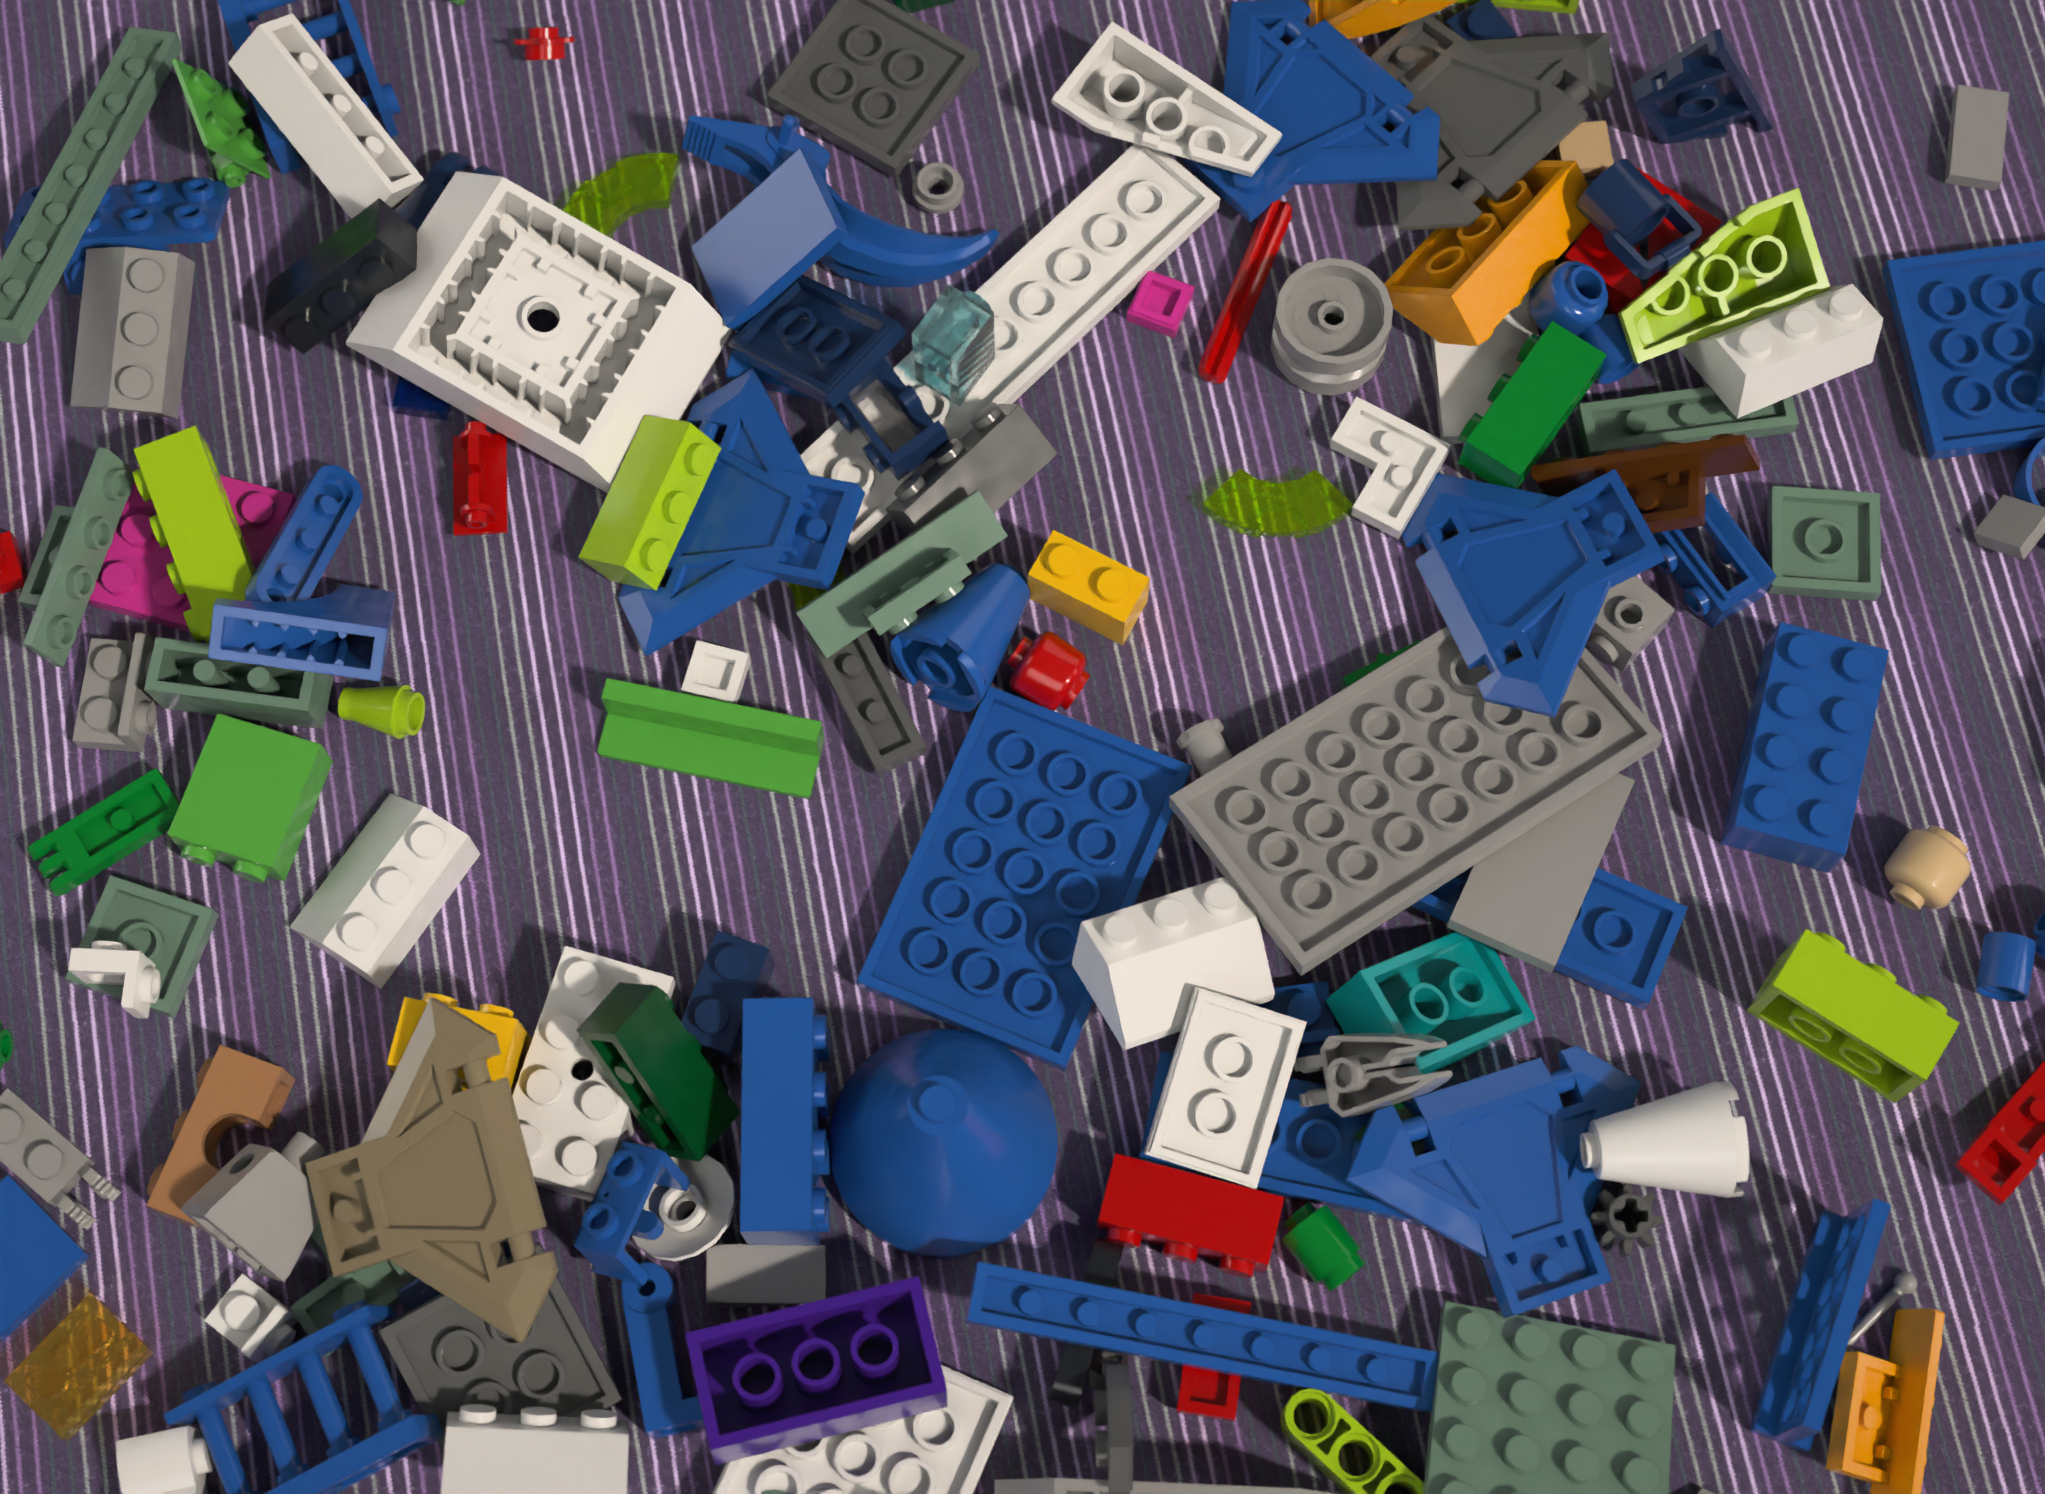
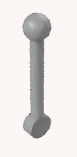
M1904 1271L1896 1275L1894 1286L1853 1326L1845 1352H1850V1347L1903 1294H1911L1916 1290L1918 1283L1912 1273Z

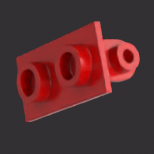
M468 422L465 424V431H462L458 436H453L454 536L508 533L507 436L502 433L486 431V424L483 422Z

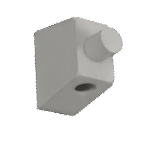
M297 1132L281 1154L270 1147L249 1144L199 1189L180 1210L257 1274L285 1282L319 1221L305 1163L321 1158L325 1150L319 1143L302 1132Z

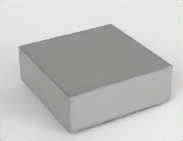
M2003 494L1973 532L1977 545L2024 560L2045 533V507Z

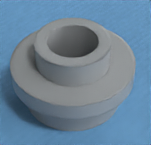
M941 162L928 164L917 173L913 180V197L918 206L929 213H947L955 209L963 199V179L948 164ZM934 187H943L947 192L935 195L931 194L930 190Z

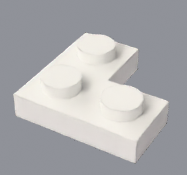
M1356 396L1331 438L1330 448L1374 470L1353 505L1351 515L1399 539L1448 456L1451 444Z

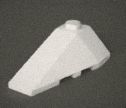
M1113 21L1051 99L1054 106L1093 132L1249 177L1255 174L1282 138L1281 132Z

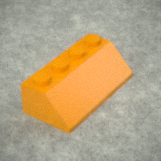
M1540 160L1497 202L1484 195L1477 199L1474 204L1482 211V214L1470 227L1435 229L1384 283L1393 308L1439 343L1479 346L1489 339L1494 332V328L1512 309L1521 304L1524 300V295L1543 275L1547 274L1554 267L1555 261L1571 243L1578 240L1585 231V228L1590 224L1588 219L1576 207L1579 198L1588 188V184L1577 162Z

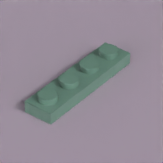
M1710 386L1579 403L1576 410L1585 458L1600 456L1607 451L1615 449L1634 451L1654 448L1664 442L1688 443L1709 440L1715 435L1725 433L1734 435L1745 434L1748 439L1794 433L1799 425L1793 396L1736 418Z

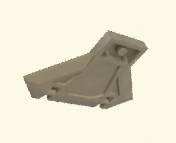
M430 998L361 1144L305 1163L333 1277L392 1261L521 1343L525 1341L559 1270L554 1252L549 1251L537 1255L531 1232L547 1227L508 1078L491 1081L486 1060L501 1054L497 1036L437 999ZM460 1069L464 1070L468 1089L462 1091L457 1070ZM506 1240L509 1242L514 1261L510 1264H507L502 1242Z

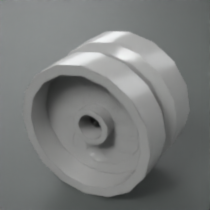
M1325 258L1309 262L1289 275L1278 293L1270 348L1277 368L1292 384L1313 394L1335 396L1354 391L1373 378L1383 360L1386 342L1392 325L1393 305L1387 287L1372 270L1352 260Z

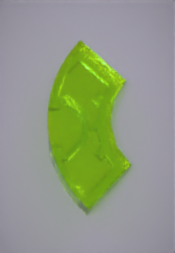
M648 153L615 162V167L603 172L592 181L587 179L571 196L563 211L612 239L616 229L630 216L647 209L670 208L680 165L678 154Z
M1240 468L1202 503V511L1221 525L1244 535L1261 538V535L1273 537L1294 536L1295 539L1313 535L1332 527L1352 512L1354 504L1316 469L1299 480L1275 483L1259 480Z

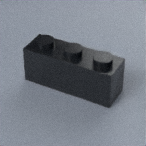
M378 198L267 284L263 324L304 355L369 306L377 294L402 281L416 270L418 230Z

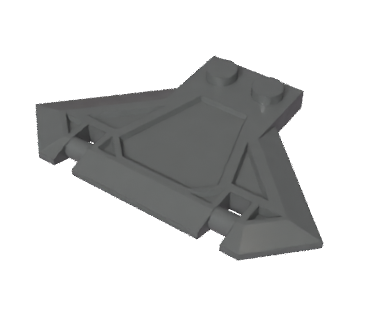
M1427 15L1407 23L1370 58L1413 93L1414 99L1406 108L1411 113L1416 114L1429 107L1440 116L1441 120L1437 180L1396 182L1398 231L1470 227L1482 214V211L1474 204L1477 199L1484 195L1497 202L1536 163L1542 160L1587 118V112L1579 106L1580 103L1588 97L1602 104L1612 95L1614 86L1609 32L1467 41L1431 15ZM1563 82L1569 85L1564 91L1557 88ZM1460 179L1464 184L1459 189H1456L1452 185Z

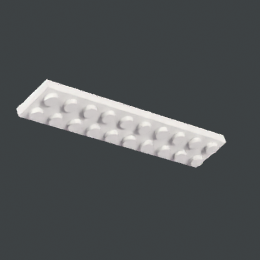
M1133 144L893 368L894 372L905 386L910 385L922 401L924 410L933 422L940 421L945 428L949 441L955 438L960 440L974 427L971 424V420L983 408L992 403H997V405L1013 404L1123 300L1141 282L1142 277L1147 271H1153L1219 209L1220 197L1168 153ZM993 314L994 331L960 359ZM994 334V338L958 368V363ZM994 341V346L959 374V369ZM994 348V353L959 381V377ZM994 355V360L959 388V384ZM878 391L857 405L893 452L914 438ZM837 420L801 454V457L811 475L858 483L865 492L846 548L854 554L892 518L885 509L897 499L894 495L896 489L909 477L915 474L922 476L936 462L932 456L899 481L889 469L879 474L862 450V447L868 444L865 437L858 429L849 434Z

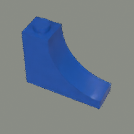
M340 584L337 590L328 595L300 601L256 602L216 598L213 606L208 658L381 681L389 646L396 592Z

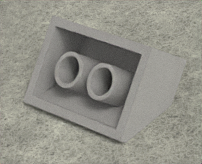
M132 247L87 249L70 407L179 419L195 269L194 261L176 252Z

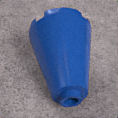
M991 563L963 582L964 588L959 593L943 603L931 605L918 615V618L911 623L912 625L909 624L908 627L897 633L896 637L891 641L889 649L893 661L904 678L913 686L920 679L933 690L927 698L936 704L953 711L969 712L986 697L1030 599V590L1027 586L1026 577L1019 569L1010 564Z

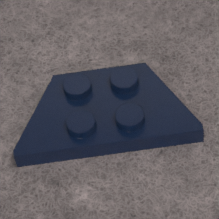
M1721 28L1704 36L1630 85L1635 106L1662 145L1686 142L1697 138L1712 139L1726 137V125L1754 122L1756 133L1773 129L1768 109Z

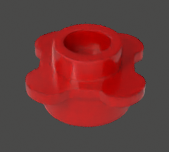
M559 27L528 28V38L513 39L514 45H524L525 60L566 58L565 43L575 42V37L573 36L559 37Z

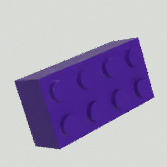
M919 1276L685 1333L709 1448L715 1465L948 1407L947 1388Z

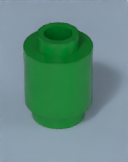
M1308 1203L1283 1223L1289 1233L1281 1241L1317 1285L1322 1282L1329 1292L1342 1285L1366 1264L1358 1254L1361 1247L1327 1204L1316 1210L1311 1203Z

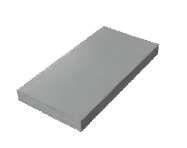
M1617 773L1475 864L1447 927L1552 973L1635 780Z

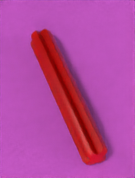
M1274 201L1260 215L1198 365V375L1204 381L1222 384L1227 377L1291 221L1292 206L1287 202Z

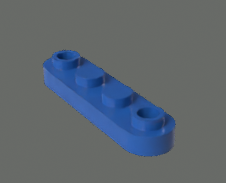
M325 465L306 482L245 590L246 601L287 602L310 599L363 500L361 486L350 472L336 465Z

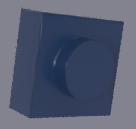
M1480 0L1445 22V26L1467 41L1516 38L1517 35L1490 0Z

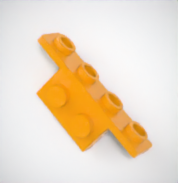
M1933 1308L1898 1309L1894 1316L1888 1361L1861 1352H1845L1839 1373L1826 1469L1871 1483L1870 1494H1921L1927 1459L1926 1452L1932 1408L1934 1405L1938 1362L1942 1346L1945 1318L1942 1311Z

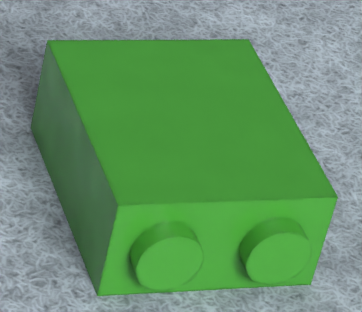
M217 713L167 835L182 850L180 856L195 864L213 867L214 862L218 861L234 866L232 870L234 874L253 882L264 883L266 877L285 882L333 760L319 743Z

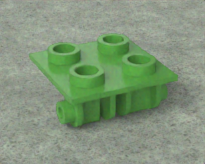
M177 58L173 59L174 69L203 145L207 148L209 155L212 156L211 160L218 179L225 181L226 186L235 188L243 185L246 181L245 176L252 171L266 179L270 178L271 174L264 159L266 148L252 128L247 115L250 112V107L243 94L233 86L228 87L211 78L204 70H197Z

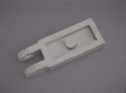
M7 1088L0 1095V1161L46 1202L55 1207L58 1206L70 1218L88 1230L96 1219L85 1205L75 1201L68 1193L82 1178L90 1184L91 1189L95 1193L111 1202L120 1195L121 1191L93 1167L95 1162L15 1092Z

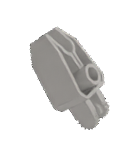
M1351 1033L1328 1036L1320 1048L1321 1054L1295 1059V1072L1310 1073L1321 1071L1323 1068L1326 1089L1307 1090L1305 1094H1300V1106L1302 1108L1329 1103V1107L1341 1117L1372 1113L1375 1110L1431 1092L1452 1077V1070L1423 1074L1417 1069V1066L1396 1068L1395 1066L1416 1063V1058L1420 1052L1447 1047V1041L1420 1033Z

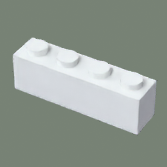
M293 13L258 25L228 62L247 90L253 94L276 123L278 129L287 137L307 162L313 173L318 176L351 219L378 198L395 210L424 180Z

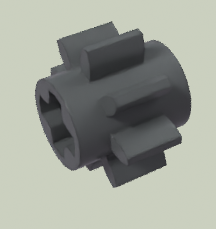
M1624 1183L1621 1186L1619 1197L1616 1199L1610 1192L1603 1190L1597 1198L1598 1203L1604 1208L1603 1212H1596L1589 1216L1592 1225H1599V1230L1602 1234V1237L1598 1240L1599 1246L1603 1247L1607 1243L1619 1246L1621 1258H1626L1631 1254L1635 1241L1645 1250H1649L1654 1246L1655 1241L1647 1231L1664 1223L1663 1217L1653 1215L1649 1205L1655 1195L1649 1193L1642 1198L1639 1195L1632 1194V1186L1629 1183ZM1622 1209H1626L1628 1219L1637 1221V1225L1628 1232H1625L1624 1222L1614 1219V1216Z

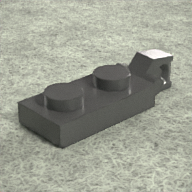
M1095 1349L1089 1367V1386L1094 1389V1426H1106V1430H1095L1096 1468H1107L1108 1493H1130V1491H1133V1427L1128 1355Z

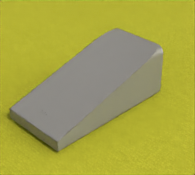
M719 1244L712 1245L706 1249V1302L710 1308L798 1306L800 1303L806 1304L826 1299L825 1245Z

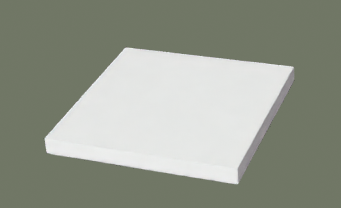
M941 1365L947 1388L948 1407L727 1462L712 1494H762L764 1491L773 1490L784 1491L790 1494H973L1012 1405L1014 1396Z

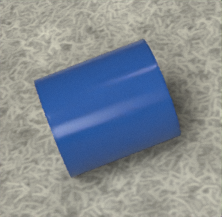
M1617 314L1602 316L1600 320L1577 335L1607 354L1597 377L1599 384H1609L1620 380L1632 373L1641 364H1634Z
M1986 933L1983 939L1975 988L1976 992L1987 998L1999 1001H2026L2029 996L2036 942L2031 938L2015 933Z

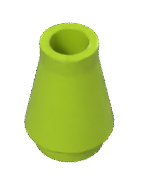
M409 685L358 689L346 687L342 690L339 697L338 714L343 720L354 721L394 738L402 739L406 735H416L421 729L425 716V700L420 692H414Z

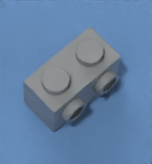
M1633 576L1609 589L1588 638L1587 647L1599 661L1607 665L1613 664L1623 672L1665 628L1675 609L1638 577Z

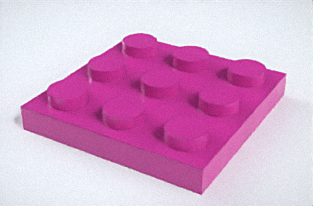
M220 475L255 570H257L297 498L294 494ZM134 481L131 494L123 509L114 533L113 542L106 554L89 603L94 607L190 632L183 613L192 609L187 594L179 595L166 567V564L174 562L169 546L161 548L149 521V518L157 515L152 500L146 502L143 500Z

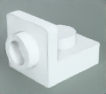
M243 1273L204 1320L240 1348L241 1353L257 1363L287 1348L296 1334L293 1327L297 1323V1319L290 1309Z

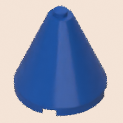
M932 1029L919 1031L893 1040L871 1054L854 1071L842 1089L835 1104L829 1130L830 1164L833 1176L850 1212L868 1232L880 1241L904 1253L923 1258H963V1255L981 1251L993 1245L997 1246L1008 1240L1031 1219L1040 1207L1051 1185L1056 1167L1058 1151L1056 1119L1050 1099L1039 1078L1009 1048L983 1035L964 1030Z

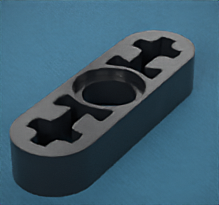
M1096 1237L1083 1282L1113 1288L1124 1245ZM1065 1342L1049 1401L1078 1409L1095 1348Z

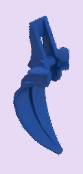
M786 114L782 118V127H768L690 115L688 118L681 148L687 150L688 153H692L694 156L697 155L703 161H708L709 164L726 168L745 177L754 184V188L758 187L799 148L812 154L849 232L819 259L820 262L839 276L874 287H913L943 279L956 271L966 268L984 257L999 237L1000 233L993 228L985 233L964 237L926 234L893 225L855 208L845 202L827 183L826 170L830 154L820 144L797 133L800 126V119L797 116Z

